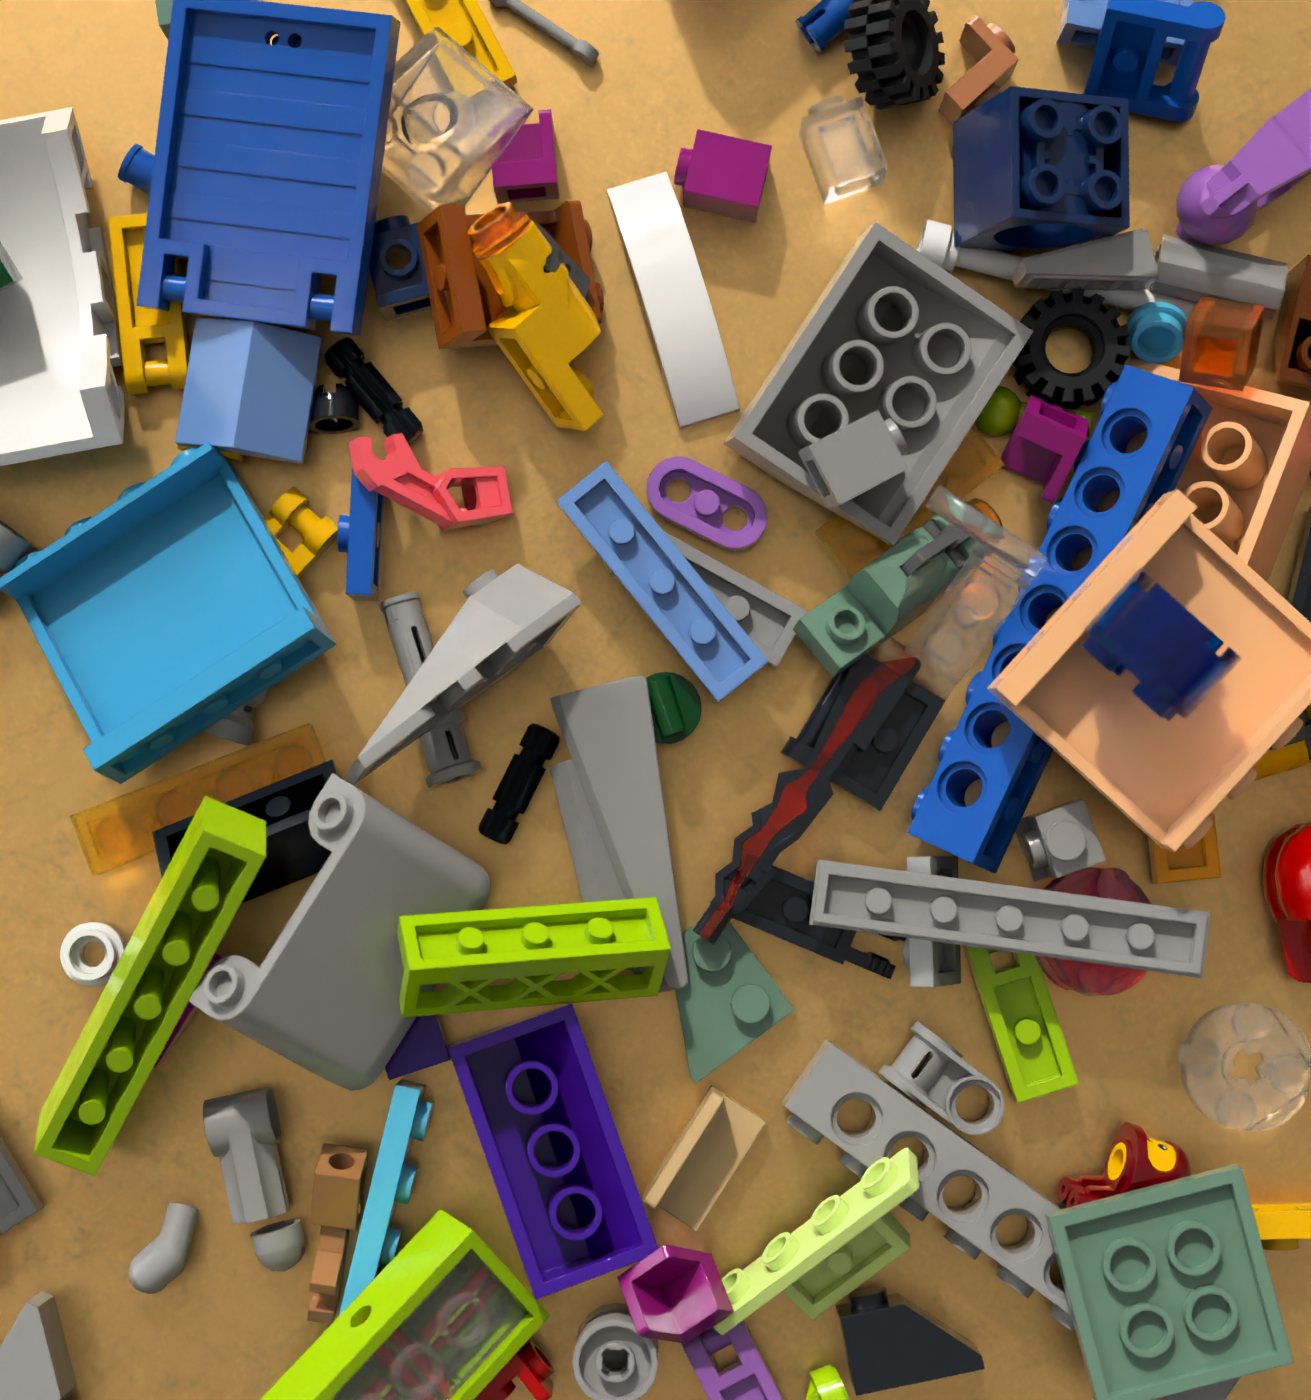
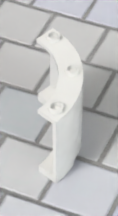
M73 107L0 120V242L23 278L0 291V466L123 443L124 393L121 386H117L112 367L122 366L115 297L102 227L89 228L86 214H90L85 189L93 188Z

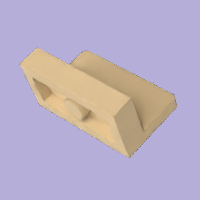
M711 1085L644 1190L642 1203L653 1210L657 1205L697 1231L765 1125V1119Z

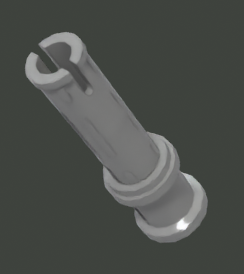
M418 592L397 595L379 604L406 687L434 648L419 602ZM460 708L419 737L430 774L426 777L428 788L451 784L483 771L480 761L472 759L462 724L466 721L464 710H460Z

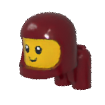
M1124 1122L1113 1140L1103 1174L1080 1175L1078 1179L1067 1176L1063 1177L1057 1189V1200L1060 1203L1066 1204V1208L1191 1176V1166L1186 1153L1176 1143L1171 1141L1163 1142L1147 1137L1145 1131L1139 1125Z

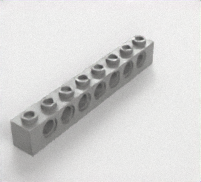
M826 1038L782 1100L784 1106L792 1112L786 1122L816 1145L825 1136L845 1150L839 1161L861 1178L865 1171L877 1160L884 1157L890 1159L891 1149L898 1140L905 1137L919 1139L924 1149L923 1157L917 1165L919 1188L901 1202L899 1206L922 1222L929 1212L950 1227L944 1235L950 1243L974 1260H976L981 1251L985 1252L1002 1265L996 1274L1001 1280L1026 1298H1029L1034 1290L1040 1292L1055 1303L1049 1314L1076 1334L1064 1285L1052 1282L1049 1275L1050 1266L1056 1255L1045 1213L1060 1210L1061 1208ZM850 1099H862L871 1106L872 1115L870 1122L864 1129L857 1132L845 1131L837 1123L839 1108ZM957 1176L972 1178L975 1182L976 1191L969 1204L960 1208H953L944 1203L943 1190L952 1178ZM1014 1214L1026 1217L1028 1229L1026 1236L1021 1242L1012 1246L998 1243L996 1230L1002 1219ZM1241 1377L1163 1398L1166 1400H1225Z

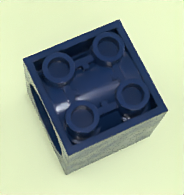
M1010 86L954 121V247L1042 254L1113 236L1130 228L1128 99Z

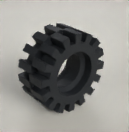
M855 0L856 3L850 4L847 12L851 18L846 19L844 23V30L850 34V40L844 41L845 52H851L853 61L847 65L850 75L857 73L859 77L855 87L859 94L866 92L865 102L870 106L876 105V109L883 110L931 99L930 97L935 96L939 91L936 84L942 83L944 76L938 66L945 65V54L940 52L938 44L944 43L942 31L937 33L935 31L934 25L939 21L936 12L927 11L930 1Z
M1074 288L1070 294H1063L1062 290L1052 292L1047 299L1043 300L1040 298L1032 305L1020 322L1031 329L1033 333L1012 364L1015 365L1017 370L1014 378L1018 386L1024 383L1029 389L1026 393L1028 397L1033 394L1057 406L1078 409L1081 405L1086 404L1088 407L1097 402L1105 394L1108 387L1118 381L1125 367V361L1130 357L1131 346H1126L1125 339L1130 335L1127 324L1119 325L1117 318L1121 313L1115 306L1108 310L1102 305L1104 297L1095 293L1092 298L1083 296L1084 289ZM1072 327L1086 334L1093 347V357L1090 365L1078 373H1064L1057 370L1049 362L1046 355V341L1052 332L1060 328Z

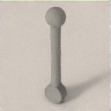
M488 0L494 6L508 7L572 50L586 64L592 65L599 56V52L591 44L582 39L578 40L520 0Z

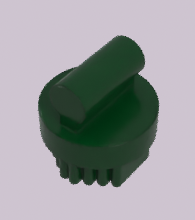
M660 672L646 677L656 744L670 745L684 740L694 731L701 717V700L696 688L683 676L671 672Z

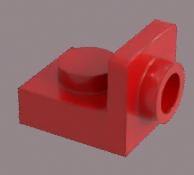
M530 1341L520 1348L474 1400H505L516 1388L512 1381L516 1376L519 1377L536 1400H548L552 1397L554 1385L549 1376L555 1370L543 1351L533 1341Z

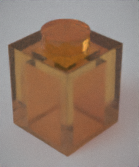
M1201 297L1186 322L1179 382L1243 392L1256 367L1265 306Z

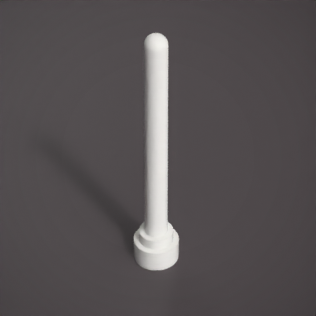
M929 219L925 221L917 251L938 266L950 272L957 266L1013 281L1012 274L1024 257L996 250L954 247V233L951 232L952 225ZM1045 289L1053 292L1062 290L1063 294H1070L1072 289ZM1148 289L1139 291L1084 290L1083 296L1092 298L1096 293L1105 298L1102 302L1103 305L1115 306L1130 312L1150 302L1173 304L1185 313L1189 326L1196 329L1207 327L1212 320V311L1205 304L1149 292Z

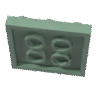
M1233 1164L1045 1213L1094 1400H1154L1294 1363L1240 1166Z

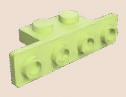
M906 1147L890 1159L884 1157L877 1160L865 1171L860 1182L841 1196L832 1195L825 1199L815 1209L811 1219L791 1234L783 1232L776 1236L767 1245L763 1254L743 1270L736 1268L728 1272L721 1280L734 1312L712 1327L720 1335H724L780 1292L787 1295L813 1321L911 1248L910 1234L888 1212L915 1193L919 1188L917 1157Z

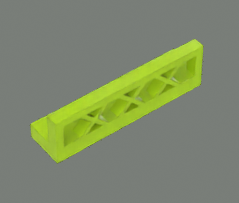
M657 897L399 916L397 936L404 967L399 998L401 1015L404 1018L658 996L671 947ZM645 967L642 974L616 976V974L626 968ZM580 972L569 980L553 981V979L563 973ZM516 978L506 985L488 986L497 979ZM450 983L449 986L442 990L420 992L421 985Z

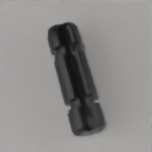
M344 337L337 341L324 354L326 364L339 379L343 377L346 379L344 382L346 387L353 392L357 401L376 424L383 423L382 429L387 437L392 434L403 433L407 443L411 444L423 432L421 421L409 407L402 408L401 397L371 361L364 362V353L351 338Z
M532 723L528 726L519 744L523 749L520 755L514 754L492 798L496 803L493 809L487 808L478 826V830L483 836L499 844H507L511 841L519 825L515 820L519 813H525L546 770L542 766L546 759L551 760L560 742L559 736L555 732L539 724Z

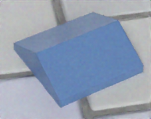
M196 318L175 443L196 448L209 442L221 452L303 464L323 338L256 321Z

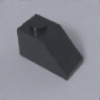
M873 1287L855 1291L848 1295L849 1303L836 1306L850 1378L856 1396L985 1369L982 1355L973 1342L901 1294L887 1295L885 1287Z

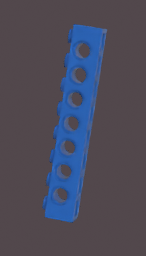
M1126 364L1118 382H1114L1108 387L1101 403V418L1091 440L1084 442L1074 461L1075 474L1064 497L1058 499L1050 510L1047 519L1048 532L1037 555L1031 557L1023 568L1020 577L1021 590L1010 613L1004 615L995 628L993 635L994 648L983 671L977 673L968 686L965 699L967 706L956 729L950 731L941 744L938 756L940 764L929 787L923 789L914 802L911 813L913 822L907 832L908 834L996 874L1053 749L995 697L987 687L1045 625L1049 613L1067 601L1163 494L1175 490L1212 411V407L1194 387ZM1147 432V438L1143 446L1135 452L1126 453L1129 441L1135 435ZM1120 490L1117 503L1111 509L1099 512V505L1104 496L1112 491ZM1092 548V556L1088 564L1080 570L1072 571V563L1076 555L1084 549ZM1009 721L1010 731L1007 739L1001 745L992 748L991 739L994 730L1001 723ZM981 779L982 792L975 803L966 807L964 797L967 788L974 781Z

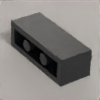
M333 760L224 803L266 821V858L241 904L319 873L332 852L320 845L311 836L308 823L309 813L314 801L331 774L333 773L343 779ZM195 815L152 832L161 878Z

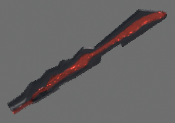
M909 657L851 667L805 768L780 772L778 774L772 803L752 812V826L734 839L732 862L715 874V897L710 901L709 907L692 931L714 945L731 919H734L736 914L743 912L778 872L777 869L771 867L783 850L802 836L834 793L829 780L852 745L855 744L864 752L919 671L921 663L918 658Z

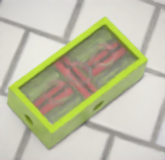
M440 1209L260 1400H474L551 1315L535 1300L534 1296L471 1228Z

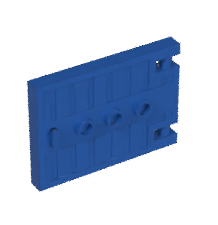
M173 0L137 306L169 311L170 301L182 302V312L193 315L256 321L315 330L316 320L330 321V331L361 336L401 23L392 15L257 0ZM278 34V36H275L273 38L272 45H270V38L273 35ZM176 258L188 259L186 277L174 276ZM321 276L336 277L334 296L319 294Z

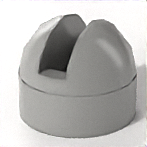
M289 1219L273 1223L250 1234L259 1262L271 1271L284 1272L289 1270L301 1260L305 1252V1235L300 1219Z

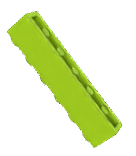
M205 796L40 1111L34 1148L35 1155L96 1176L189 1002L188 1000L196 989L266 858L265 820Z

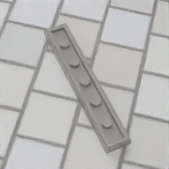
M817 859L809 925L1203 978L1211 912Z

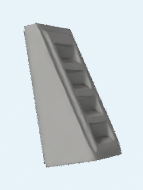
M1142 228L1026 257L1012 274L1014 287L1122 291L1147 289L1159 277L1148 231H1143Z

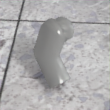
M176 1202L168 1204L160 1235L136 1254L130 1264L129 1279L131 1285L136 1290L147 1294L160 1292L184 1270L199 1215L197 1208Z

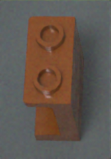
M579 200L565 201L551 211L466 215L464 204L439 205L417 224L439 349L498 345L486 327L507 308L502 305L486 269L477 256L480 250L500 231L519 221L527 224L531 220L534 223L540 224L560 245V248L590 278V286L585 300L595 313L598 324H601V314L604 306L603 291L594 277L590 255L593 242L592 231L589 223L584 219L582 205Z

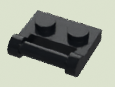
M866 654L832 678L797 738L790 736L780 753L805 768L851 667L880 662ZM882 665L865 678L876 684L878 688L854 729L871 713L878 695L892 682L901 677V674L886 665ZM911 681L865 751L863 752L853 744L829 782L877 811H881L941 710L945 700ZM819 753L809 771L819 775L830 758Z

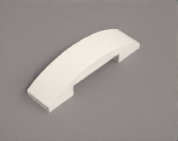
M667 171L607 189L625 252L627 251L661 361L663 376L679 428H685L740 411L709 296Z

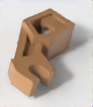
M323 1143L314 1172L310 1224L321 1225L309 1286V1292H312V1297L308 1308L307 1321L328 1324L334 1322L343 1283L350 1230H358L365 1198L368 1149Z

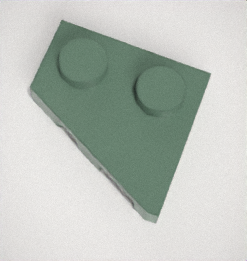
M717 907L699 935L692 931L699 920L682 932L688 984L683 988L676 989L675 992L690 1076L696 1084L795 1010L730 922L714 945L707 941L724 916L719 907Z

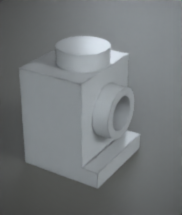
M1084 799L1069 801L1021 818L1015 831L1034 882L1047 877L1059 878L1106 861Z

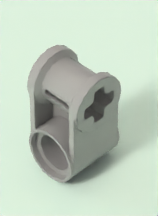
M916 1021L911 1028L914 1036L891 1066L884 1064L879 1073L923 1107L927 1105L958 1130L971 1135H981L993 1130L1000 1123L1004 1114L1005 1101L1001 1090L990 1079L963 1060L961 1053L920 1022ZM930 1051V1055L918 1069L916 1074L911 1076L913 1071L916 1069V1067L919 1065V1063L922 1061L925 1055ZM980 1086L987 1091L990 1098L986 1114L974 1121L960 1118L955 1108L958 1094L966 1087Z

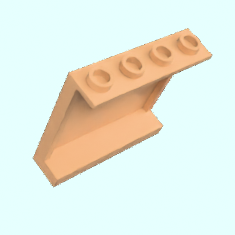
M1178 489L1163 494L987 687L995 697L1159 847L1174 852L1181 845L1186 849L1192 847L1209 831L1214 823V819L1209 814L1225 796L1233 800L1252 784L1259 773L1254 764L1270 747L1274 750L1281 749L1299 732L1304 721L1298 716L1311 703V622L1192 514L1197 506Z

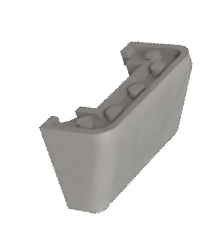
M332 773L314 801L309 813L308 823L311 836L332 853L261 966L238 955L225 956L216 961L206 972L188 1001L213 1019L323 1079L352 1091L362 1090L373 1084L384 1070L416 1018H402L399 1005L404 973L397 936L399 916L483 910L490 896L491 882L487 871L480 864ZM436 984L421 985L420 992L433 991Z

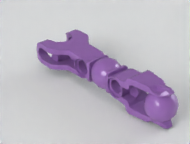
M1311 89L1277 115L1270 118L1226 165L1213 164L1205 166L1188 176L1182 183L1177 197V217L1179 223L1176 232L1180 238L1214 245L1230 243L1242 237L1253 225L1256 211L1281 198L1311 174Z

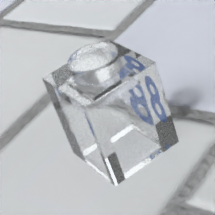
M835 96L810 107L808 110L809 115L802 117L799 138L824 205L883 184L888 165L862 96L847 102L844 101L843 96Z

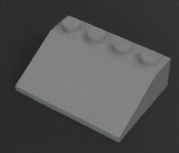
M875 222L860 234L723 444L773 478L826 508L797 451L865 415L879 410L884 421L890 418L895 422L905 439L908 453L902 457L908 469L839 506L829 508V510L887 544L894 546L1033 331Z

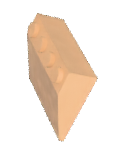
M1132 358L1129 366L1192 386L1212 407V411L1175 490L1178 489L1197 506L1192 514L1260 577L1268 582L1311 470V403ZM1147 432L1135 435L1127 444L1126 453H1132L1140 449L1146 441ZM1120 490L1112 491L1104 496L1099 505V512H1105L1117 503ZM1092 548L1084 549L1076 555L1072 563V571L1080 570L1088 564L1092 556Z

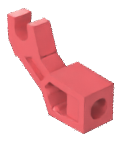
M403 433L392 434L383 440L386 450L385 460H381L374 455L371 436L357 437L349 442L354 475L369 492L375 491L433 521L439 526L441 531L496 522L513 513L504 466L451 468L434 476L419 468L420 465ZM461 486L465 508L459 509L452 498V494L447 489Z

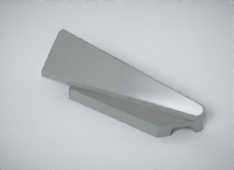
M639 675L550 698L552 708L572 759L550 765L549 767L583 902L657 897L671 947L659 993L683 988L688 984V974L647 680L644 676ZM645 967L628 969L634 974H642Z

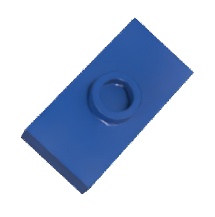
M352 466L350 514H340L337 533L338 551L348 553L345 594L353 600L378 601L384 496L375 491L369 492L354 475Z

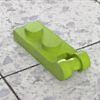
M963 946L1014 1101L1021 1103L1079 1084L1038 957L1036 955L1013 952L1017 965L995 972L990 954L1000 950Z

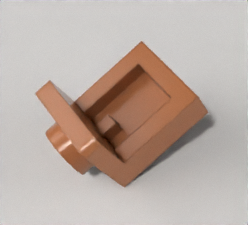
M974 15L965 24L959 41L978 63L945 92L939 108L942 115L952 125L957 119L1002 92L1000 88L1011 78L1019 60L1013 54L1015 46L1009 36L994 23H990L987 26L977 15Z

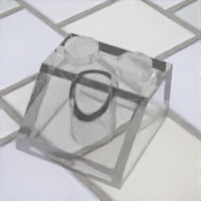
M434 27L395 63L382 171L430 213L439 205L464 204L465 207L492 169L491 162H497L534 109L440 27Z

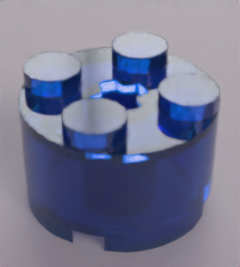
M1139 568L1084 628L1090 636L1081 646L1110 672H1114L1120 677L1127 669L1140 680L1132 692L1161 718H1165L1170 722L1178 713L1184 719H1187L1242 658L1230 647L1219 657L1215 652L1224 642L1158 583H1155L1146 592L1145 590L1154 580Z

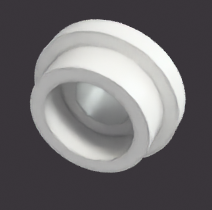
M89 922L78 925L66 935L61 945L60 960L62 967L73 981L81 985L99 986L106 984L125 950V944L120 934L107 924ZM91 942L99 943L105 952L104 960L98 966L89 964L85 959V948Z

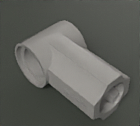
M270 1087L205 1100L203 1103V1120L207 1141L214 1157H219L233 1224L257 1222L287 1213L290 1210L277 1148V1144L281 1141L280 1121L275 1098Z

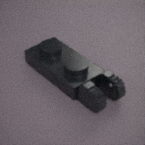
M750 855L747 856L724 915L731 908L739 886L750 873L758 860L757 858ZM774 865L771 867L777 869L778 872L749 906L734 917L738 921L835 962L843 964L846 960L888 979H891L896 967L890 964L887 958L872 952L864 953L850 947L857 931L809 925L814 882ZM879 934L893 941L901 940L905 942L906 940L905 937Z

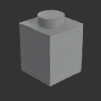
M879 410L865 415L797 451L827 509L839 506L908 469L902 457L908 453L905 439L895 422L890 418L884 421Z

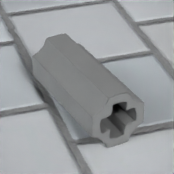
M1163 234L1154 255L1159 277L1148 287L1149 292L1269 320L1273 319L1274 314L1279 310L1285 292L1289 271L1287 263Z

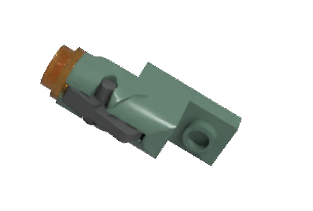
M973 498L968 502L961 500L950 504L927 520L921 527L916 528L897 541L885 553L857 571L846 587L800 618L793 631L832 678L836 677L925 613L937 596L964 578L972 568L996 551L997 543L1003 538L1004 534L1003 525L998 514L987 502L978 498Z

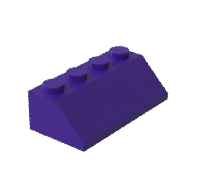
M572 1003L512 1021L448 1044L454 1068L535 1300L641 1261L658 1249Z

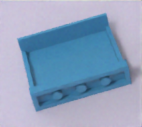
M209 442L201 447L191 448L180 453L174 458L170 467L147 482L137 483L128 487L119 495L115 503L94 517L83 518L73 523L66 530L65 536L42 551L33 552L21 557L15 562L10 572L0 577V591L18 602L92 742L83 748V751L93 770L120 784L337 645L233 463Z

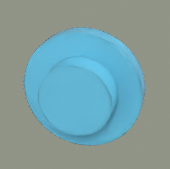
M1150 302L1141 305L1130 314L1126 322L1130 334L1126 338L1128 346H1131V350L1137 357L1148 363L1159 364L1172 360L1185 347L1189 339L1190 326L1187 316L1180 308L1167 302Z

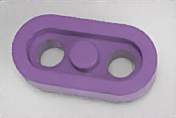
M686 457L665 459L657 464L649 475L647 498L653 511L662 519L729 551L745 550L753 546L763 535L767 524V509L762 498L751 488ZM675 481H682L689 486L691 494L683 502H674L666 494L667 487ZM730 509H739L746 515L747 524L740 530H730L723 523V515Z

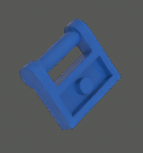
M1108 0L1083 94L1128 99V112L1175 122L1189 120L1193 117L1199 101V93L1196 87L1210 44L1219 38L1225 22L1224 11L1218 5L1207 1L1195 2L1188 7L1159 0ZM1167 36L1185 40L1172 82L1165 86L1154 85L1153 81Z

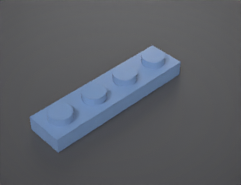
M607 461L556 500L557 505L717 703L769 662Z

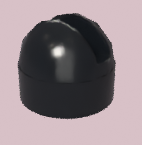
M336 383V393H327L325 384L319 385L316 388L309 425L312 431L324 434H338L352 431L359 426L357 399L348 387L341 383Z

